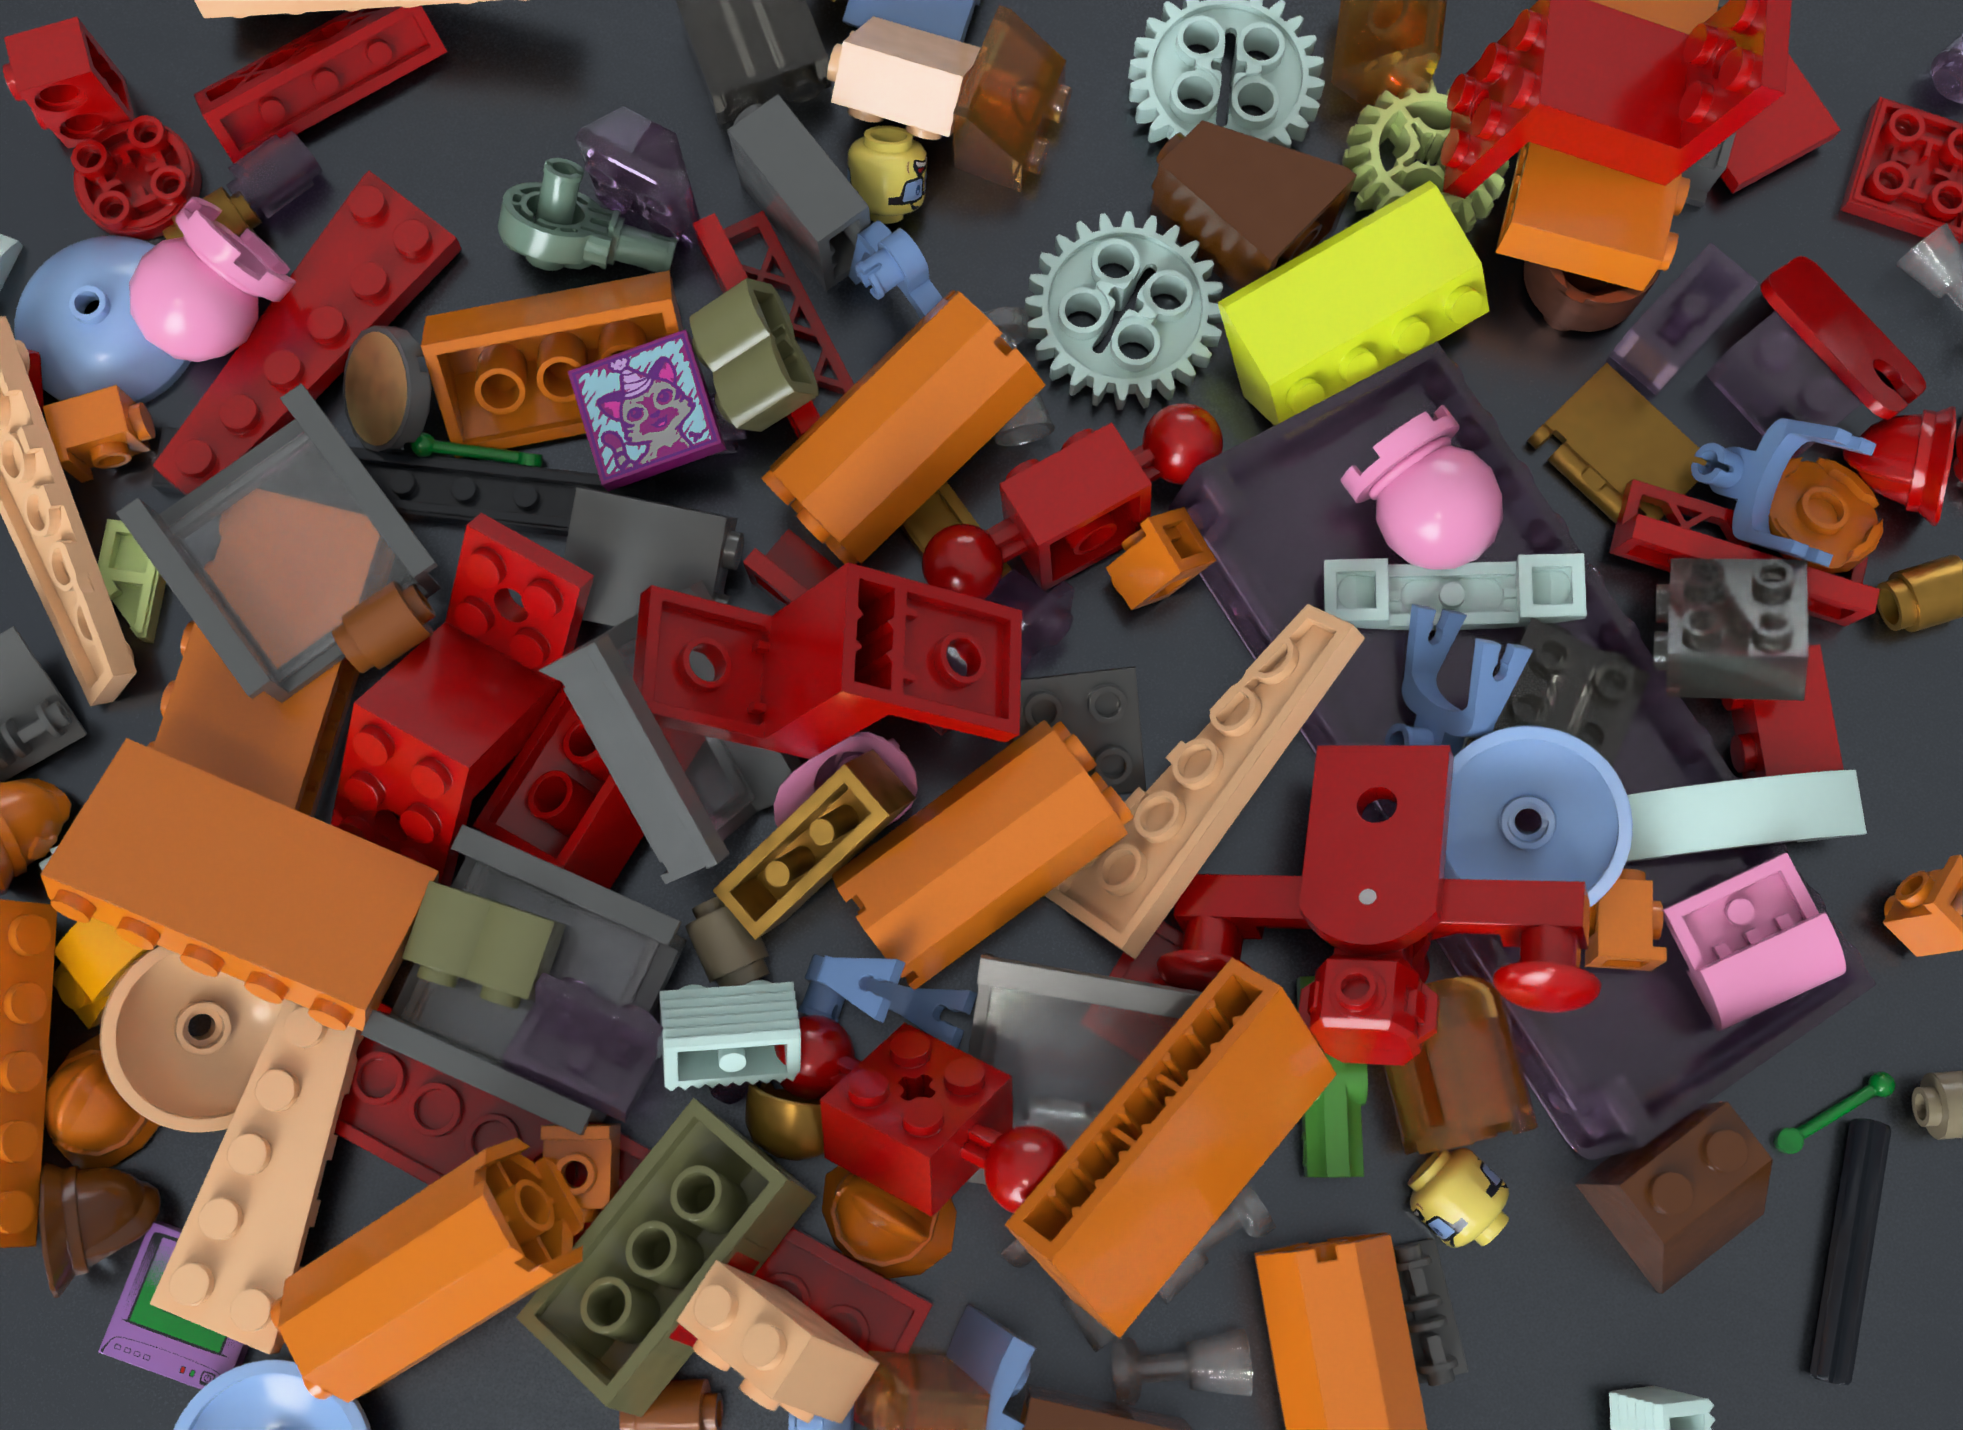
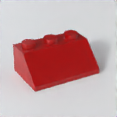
M563 684L473 824V827L492 838L610 890L644 833L563 690L565 688ZM659 726L680 765L685 770L703 741L701 736L691 732Z

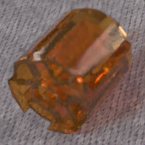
M1464 975L1425 983L1440 999L1438 1032L1422 1043V1052L1406 1065H1383L1405 1155L1415 1152L1425 1154L1474 1144L1476 1141L1498 1136L1497 1133L1513 1131V1135L1537 1128L1538 1124L1506 1001L1495 988L1494 982L1476 976Z

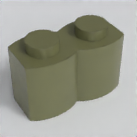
M746 278L690 316L694 353L699 361L713 372V381L717 392L715 394L716 406L723 418L734 425L736 429L762 432L819 396L812 368L795 340L790 316L772 284Z
M429 881L402 958L420 964L416 976L421 979L446 987L456 988L459 977L482 985L479 994L480 998L518 1009L521 998L540 1001L566 924L445 884Z

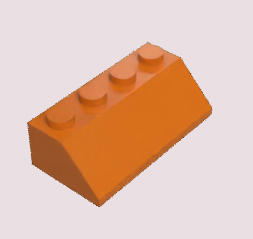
M670 270L426 316L421 349L450 442L508 449L586 434L568 371L683 330Z

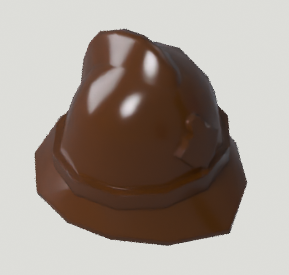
M47 1160L42 1162L39 1212L41 1243L48 1284L54 1298H59L75 1276L89 1273L94 1264L141 1238L151 1229L159 1215L161 1204L159 1190L156 1187L118 1169L106 1167L80 1169L79 1165L62 1168Z

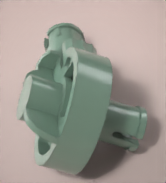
M563 158L547 159L543 168L544 176L542 183L529 182L512 186L504 193L498 221L500 237L508 248L526 256L527 261L537 268L556 271L563 267L583 269L593 264L600 266V269L606 270L607 266H613L615 261L641 267L656 273L668 271L671 268L678 238H670L624 224L625 218L621 217V210L614 209L612 211L601 208L593 199L578 192L584 170L573 161Z

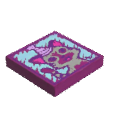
M686 329L568 371L601 485L607 491L727 450L699 360L692 347V338Z

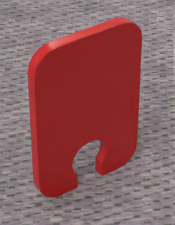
M1797 256L1772 272L1760 284L1761 292L1770 306L1855 396L1878 417L1886 420L1894 418L1925 391L1926 382L1914 364L1834 280L1811 259ZM1874 368L1888 378L1895 390L1888 387L1879 378Z

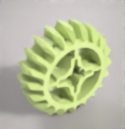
M1431 79L1428 83H1425L1421 93H1417L1410 82L1407 81L1400 87L1397 97L1385 89L1378 96L1375 106L1367 104L1360 112L1357 121L1359 124H1355L1349 131L1346 139L1349 148L1344 152L1342 165L1348 167L1357 175L1351 189L1353 192H1359L1354 202L1356 212L1371 208L1376 212L1424 183L1431 181L1440 190L1463 232L1466 234L1473 229L1476 218L1483 220V218L1490 214L1494 206L1493 201L1498 199L1503 192L1505 179L1502 177L1509 168V160L1465 199L1443 192L1446 166L1441 164L1440 157L1444 141L1450 133L1452 111L1447 109V98L1450 88L1447 90L1446 95L1439 94L1433 79ZM1387 138L1395 146L1393 154L1397 159L1393 169L1388 172L1383 167L1379 152V145Z

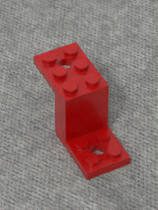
M1538 0L1530 9L1523 10L1517 17L1514 25L1496 43H1490L1481 58L1465 74L1458 75L1450 88L1447 98V109L1452 111L1450 133L1444 141L1440 157L1441 164L1446 166L1443 192L1465 199L1528 142L1666 186L1786 93L1792 0H1729L1704 23L1698 24L1690 35L1590 0Z
M480 513L469 522L465 530L445 622L433 632V635L420 643L354 702L331 825L438 870V883L451 886L459 852L451 849L462 824L466 826L472 799L521 751L563 686V682L538 670L574 650L594 575L483 513ZM509 589L521 595L524 608L513 600ZM392 812L400 816V821L397 820V818L393 815Z
M849 562L772 616L650 585L640 593L633 680L659 726L806 759L816 757L887 715L1007 742L1020 735L1022 610ZM948 646L955 648L960 657L966 662V676L959 675L951 668L947 660ZM691 651L700 652L708 658L714 667L713 681H705L693 672L689 661Z

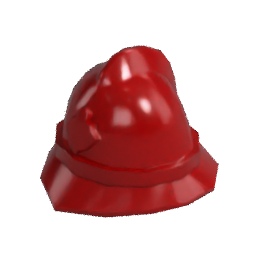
M1951 406L1938 412L1923 410V414L1899 415L1890 420L1882 419L1873 423L1859 436L1877 444L1873 455L1869 456L1843 449L1844 459L1852 468L1857 469L1860 478L1873 491L1905 505L1906 511L1919 512L1932 526H1937L1941 516L1953 457L1956 434V407Z

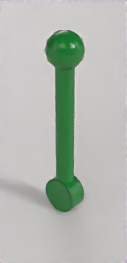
M422 432L416 441L411 443L412 451L420 457L430 456L434 452L534 467H542L543 455L438 441L425 432Z
M1879 1071L1874 1073L1869 1078L1867 1086L1796 1129L1789 1127L1779 1129L1774 1135L1775 1147L1784 1154L1798 1153L1804 1145V1139L1875 1096L1884 1098L1890 1096L1895 1091L1896 1083L1894 1078L1886 1072Z

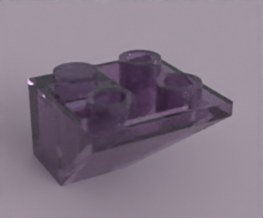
M624 106L582 127L575 140L584 160L585 170L589 173L595 188L596 197L613 211L618 209L621 210V214H627L628 210H631L648 219V224L660 235L670 238L675 237L678 239L677 242L682 237L699 246L692 223L700 220V215L676 133Z

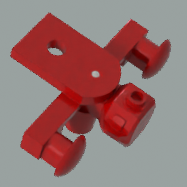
M1450 745L1317 746L1302 876L1196 874L1175 903L1173 916L1184 932L1182 950L1163 954L1156 963L1160 977L1171 987L1203 992L1231 958L1251 968L1248 964L1241 961L1243 939H1263L1264 926L1266 928L1312 929L1323 940L1334 946V954L1326 959L1316 970L1315 981L1301 989L1298 1013L1325 1054L1342 1063L1404 1066L1422 1052V1043L1438 1032L1440 999L1433 990L1424 984L1430 971L1427 951L1431 940L1457 933L1500 935L1503 947H1520L1519 962L1499 968L1493 975V982L1497 991L1505 999L1525 1009L1548 1013L1577 1010L1592 1003L1598 997L1602 988L1600 980L1595 975L1580 968L1581 949H1588L1590 901L1584 881L1444 879L1454 763ZM1387 799L1397 804L1395 813L1383 822L1372 823L1362 818L1365 807L1375 800Z

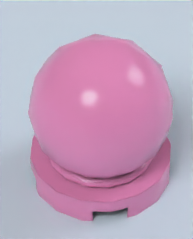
M191 197L176 215L175 222L184 234V237L163 240L144 254L129 282L130 314L145 339L175 359L193 362L226 356L245 343L258 321V297L266 298L272 302H280L296 284V280L286 275L290 271L288 265L256 234L247 228L240 237L215 220L222 212V209L198 197Z
M1441 405L1434 412L1433 418L1425 411L1397 428L1373 446V449L1380 457L1377 461L1370 465L1363 473H1361L1356 465H1352L1340 479L1356 504L1369 499L1377 500L1376 522L1389 548L1411 565L1434 570L1455 569L1478 559L1495 542L1503 521L1502 493L1493 470L1473 451L1451 446V439L1459 431V424L1445 405Z

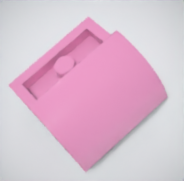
M1788 853L1780 854L1663 909V918L1689 967V970L1686 972L1717 1031H1722L1835 979L1846 971L1844 954L1835 930L1827 914L1818 912Z

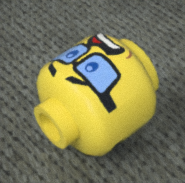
M895 126L869 128L865 131L863 137L852 143L848 152L847 180L869 206L870 220L874 222L880 220L882 223L889 224L901 221L903 214L911 213L922 205L926 195L927 152L919 142L913 139V135L904 128Z
M1444 1146L1439 1148L1423 1162L1408 1181V1185L1414 1190L1410 1198L1411 1210L1449 1247L1458 1248L1469 1244L1473 1240L1483 1247L1490 1243L1509 1221V1217L1502 1211L1509 1197L1508 1186L1486 1163L1468 1148H1459L1451 1152Z

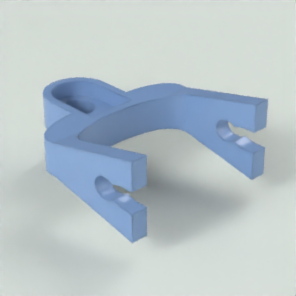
M877 220L857 234V242L849 272V277L855 285L861 281L866 288L872 285L870 293L877 300L884 297L885 293L898 286L916 310L920 320L943 299L929 280V269L922 252L903 229L899 228L892 233L880 220Z
M1781 418L1769 427L1756 451L1740 447H1728L1725 449L1717 443L1703 445L1698 449L1695 456L1706 460L1707 463L1703 466L1692 462L1691 472L1697 481L1709 484L1715 493L1737 501L1732 520L1733 534L1737 539L1829 567L1833 557L1832 554L1809 547V545L1796 540L1771 534L1769 530V514L1776 488L1791 457L1806 442L1813 441L1869 456L1873 455L1877 444L1861 437L1852 436L1853 433L1839 427Z
M1412 604L1404 680L1401 691L1406 705L1417 716L1413 727L1402 723L1392 725L1386 734L1384 745H1450L1454 757L1462 749L1465 737L1477 739L1493 732L1495 724L1533 650L1527 646L1507 643L1505 653L1500 660L1499 672L1493 676L1494 668L1498 664L1501 644L1491 640L1476 638L1468 705L1464 710H1460L1440 693L1436 678L1467 615L1459 611L1442 609L1440 619L1436 624L1435 635L1428 641L1429 633L1433 629L1436 610L1428 606Z
M813 954L804 978L810 981L802 1005H799L798 1012L806 1015L825 1016L838 1023L840 1020L838 1018L846 999L873 1019L882 1023L885 1021L888 1010L893 1011L912 1022L927 1034L958 1049L964 1030L953 1026L947 1021H941V1012L947 1008L953 1012L971 1014L977 993L971 990L917 988L913 990L911 987L899 985L898 982L905 962L898 959L837 958Z

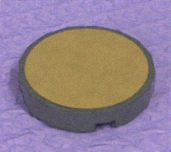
M374 325L361 331L350 347L344 366L343 397L347 419L353 434L365 448L376 452H399L404 450L403 445L405 443H414L423 432L430 411L431 381L429 373L420 372L417 357H424L421 346L407 330L394 326Z

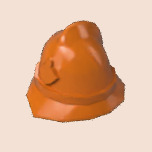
M30 778L0 782L1 895L7 893L14 877L27 872L28 865L47 855L50 848L57 842L63 824L69 819L72 804L67 795L51 783Z
M100 1034L71 1050L62 1065L47 1082L44 1116L47 1132L52 1138L54 1146L61 1151L73 1166L79 1165L80 1169L112 1167L143 1148L160 1127L159 1124L148 1120L126 1103L113 1086L102 1060Z
M840 1166L826 1174L822 1213L834 1244L843 1254L890 1279L921 1275L952 1251L957 1212L951 1198L931 1217Z

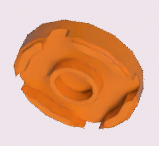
M1804 457L1791 458L1780 478L1773 497L1769 514V530L1772 535L1796 540L1809 545V547L1832 554L1833 557L1829 567L1786 554H1779L1788 561L1830 574L1851 570L1876 549L1883 534V519L1878 523V516L1874 510L1879 505L1874 492L1855 472L1834 460L1819 457L1816 462L1801 461Z

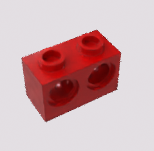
M78 17L4 37L10 63L3 65V74L11 94L18 102L25 100L31 107L39 126L43 130L51 129L68 149L76 147L77 144L84 140L92 139L112 125L135 119L125 77Z

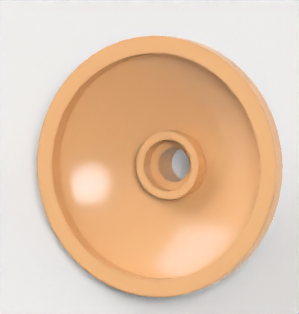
M156 945L153 950L145 952L125 970L113 987L105 1004L100 1026V1048L105 1070L113 1086L126 1103L136 1112L154 1123L185 1132L201 1133L228 1129L285 998L281 1004L262 1000L244 987V981L221 971L217 977L198 973L180 960V954ZM198 1014L209 1015L211 1018L209 1031L202 1036L190 1035L188 1031L190 1020Z

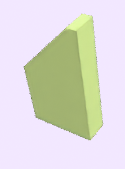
M107 519L98 567L110 600L113 601L129 623L130 629L137 638L144 642L154 643L166 582L124 523L120 520Z

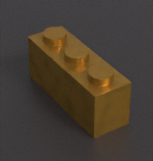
M872 749L843 764L713 889V892L756 940L786 921L832 878V874L845 866L905 810L916 797Z

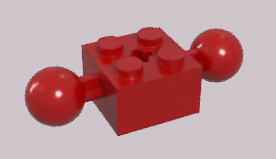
M1177 403L1161 409L1150 419L1144 430L1142 445L1131 451L1112 422L1096 431L1091 428L1079 431L1063 444L1060 451L1041 461L1030 459L1017 465L1008 473L1006 480L999 483L1003 521L987 530L971 524H954L938 531L929 540L922 556V572L926 584L984 600L998 586L1003 574V564L1018 555L1042 592L1122 549V542L1142 529L1140 524L1151 516V482L1161 478L1174 484H1191L1208 476L1217 466L1223 451V436L1219 424L1205 409L1194 404Z
M806 1015L798 1018L801 1030L800 1072L793 1081L786 1078L779 1084L788 1093L800 1099L820 1100L824 1157L931 1217L980 1168L984 1169L986 1185L994 1200L1002 1208L1014 1214L1068 1151V1147L1063 1140L1044 1127L1022 1125L1013 1128V1082L1011 1075L905 1022L864 1060L860 1061L855 1058V1049L851 1037L839 1023L820 1015ZM784 1044L774 1045L778 1059L786 1065Z

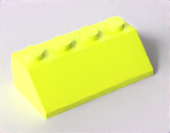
M1431 181L1424 183L1217 302L1243 396L1281 432L1490 311L1482 263L1440 190Z

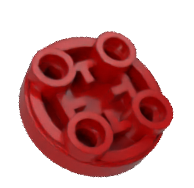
M143 115L131 121L112 125L92 139L80 142L72 151L71 162L75 168L73 180L77 200L90 219L110 235L127 236L140 240L160 237L163 235L162 231L174 224L172 217L180 212L190 198H199L201 171L195 155L177 133L164 126L159 119L153 116Z

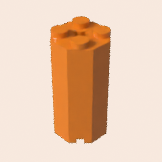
M951 290L770 466V470L761 479L786 505L790 504L797 513L796 517L822 544L825 543L844 564L847 562L853 564L863 563L1046 385L1015 347L1012 350L1001 337L1003 333L960 291L955 292V290Z
M1045 720L1040 722L832 874L835 886L844 901L847 902L852 898L859 907L858 915L855 917L886 959H898L905 962L901 978L905 977L908 985L913 990L919 988L1128 834L1124 825L1132 820L1134 816L1111 785L1108 787L1097 772L1089 776L1088 772L1095 768L1097 764L1074 733L1071 734L1061 721L1052 727Z
M518 1138L486 1148L286 1278L283 1295L273 1302L270 1314L274 1326L281 1333L302 1375L303 1383L308 1392L317 1399L324 1400L335 1395L348 1403L384 1385L582 1262L583 1246L573 1250V1236L583 1230L584 1214L556 1164L546 1157L533 1163L521 1155L530 1146Z
M1380 1232L1327 1239L1325 1242L1313 1244L1304 1242L1254 1252L1285 1430H1428L1391 1234Z

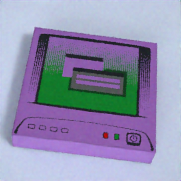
M155 1221L151 1229L145 1234L98 1352L195 1388L203 1389L218 1376L241 1366L249 1346L150 1305L151 1299L183 1230L161 1221Z

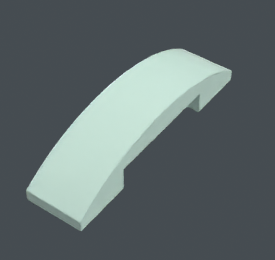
M1584 553L1518 555L1517 560L1514 562H1474L1447 570L1426 569L1411 564L1388 565V558L1324 560L1325 612L1354 625L1356 628L1409 630L1412 604L1428 606L1436 610L1432 630H1436V624L1440 619L1442 609L1459 611L1467 615L1460 630L1523 627L1581 620L1587 616Z
M1856 770L1758 777L1627 795L1631 807L1633 830L1631 848L1626 862L1661 859L1681 854L1794 841L1799 843L1867 834Z

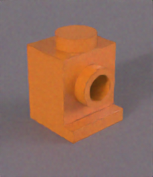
M117 385L43 406L48 431L61 466L81 483L93 480L91 471L93 467L100 469L120 467L130 462L131 456L151 451L148 440L155 438V427L147 407L142 402L136 403Z
M1185 507L1148 517L1140 524L1142 529L1122 542L1121 545L1125 552L1106 567L1114 588L1124 598L1130 610L1168 598L1216 561L1215 556Z
M1960 854L1950 856L1943 869L1929 872L1919 871L1909 875L1898 886L1895 895L1890 896L1885 903V919L1883 924L1916 957L1963 950V916H1961L1963 915V857Z
M1623 869L1610 890L1590 907L1588 949H1585V967L1652 971L1667 961V947H1653V940H1659L1662 934L1663 906L1661 901L1653 900V881L1646 880V873L1644 871Z
M555 1123L542 1125L543 1157L556 1164L558 1170L562 1173L584 1214V1223L593 1222L598 1217L600 1209H604L619 1191L621 1124L589 1123L583 1135H579ZM572 1161L581 1162L587 1169V1180L581 1187L571 1185L566 1179V1168Z

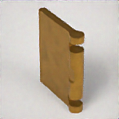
M1608 363L1597 371L1527 440L1535 449H1538L1552 434L1557 437L1563 444L1548 458V461L1615 524L1621 510L1626 484L1632 479L1685 495L1698 482L1691 472L1692 462L1703 466L1707 463L1706 460L1695 456L1699 447ZM1640 501L1638 514L1660 520L1665 515L1659 506Z

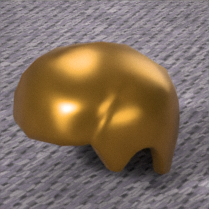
M763 1082L760 1088L756 1084H749L745 1123L754 1143L777 1158L794 1161L816 1157L824 1153L820 1100L800 1099L791 1095L785 1089H774L771 1082L767 1084Z

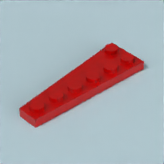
M369 170L360 179L290 277L296 280V284L280 302L270 303L257 321L247 341L240 345L155 461L153 467L183 494L187 495L292 422L295 418L280 398L302 383L313 399L316 400L344 371L350 347L361 331L374 325L388 326L462 250L457 237Z

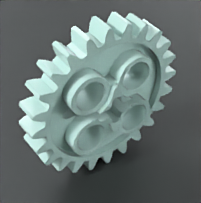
M1183 0L1182 10L1169 1L1165 2L1161 17L1162 21L1149 17L1146 22V37L1136 38L1133 53L1136 59L1130 60L1128 78L1134 81L1130 83L1129 101L1140 103L1136 110L1135 120L1137 124L1153 122L1150 126L1148 141L1154 143L1166 137L1170 140L1179 132L1186 136L1202 120L1216 124L1217 104L1222 79L1220 70L1225 50V35L1233 33L1236 41L1230 75L1231 92L1227 104V125L1224 127L1287 148L1291 147V139L1302 142L1309 126L1307 122L1315 121L1320 106L1316 100L1321 98L1325 86V81L1317 78L1321 74L1324 59L1323 57L1310 56L1313 54L1316 45V36L1298 37L1304 18L1297 16L1285 22L1282 19V14L1286 2L1283 0L1275 3L1270 9L1262 6L1263 0H1204L1201 2L1199 0ZM1200 44L1206 46L1211 51L1199 54L1192 52L1187 46ZM1258 50L1267 54L1270 59H1253L1247 52ZM1193 98L1200 100L1206 107L1190 109L1180 101ZM1254 105L1261 108L1265 114L1252 116L1245 113L1240 107Z
M1126 211L1121 227H1113L1106 213L1100 214L1098 231L1093 233L1087 225L1079 221L1076 223V242L1073 243L1067 237L1060 234L1057 235L1055 238L1057 256L1042 252L1039 256V269L1043 274H1030L1028 290L1035 294V296L1025 298V314L1035 318L1027 323V338L1042 339L1035 348L1036 360L1041 361L1055 358L1050 366L1049 378L1053 381L1067 373L1071 375L1069 394L1072 396L1080 392L1085 385L1093 388L1092 405L1095 406L1102 401L1106 392L1114 393L1115 404L1118 410H1123L1128 394H1136L1142 407H1149L1151 392L1155 388L1167 400L1172 399L1175 390L1174 378L1190 387L1196 375L1192 364L1207 368L1212 356L1207 347L1218 346L1222 331L1213 325L1222 323V317L1218 304L1213 302L1220 298L1223 285L1222 282H1205L1212 274L1214 262L1212 260L1194 262L1200 244L1197 240L1189 242L1183 247L1176 244L1179 226H1173L1163 236L1156 233L1157 218L1153 215L1146 221L1143 229L1135 228L1134 218L1130 211ZM1108 263H1117L1123 265L1129 274L1122 278H1111L1106 276L1100 268ZM1147 268L1154 269L1156 273L1143 284L1138 292L1135 310L1128 309L1123 314L1105 350L1102 353H1095L1093 348L1111 329L1114 310L1121 311L1124 309L1143 272ZM1159 294H1169L1176 297L1180 301L1181 306L1173 310H1165L1158 307L1152 298ZM1076 311H1085L1091 313L1097 322L1089 327H1078L1069 322L1067 317ZM1128 342H1137L1148 349L1149 355L1142 359H1131L1121 353L1119 347Z

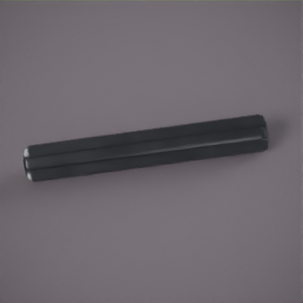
M1865 1118L1853 1119L1849 1125L1810 1367L1812 1377L1841 1386L1849 1385L1853 1378L1891 1137L1889 1125Z

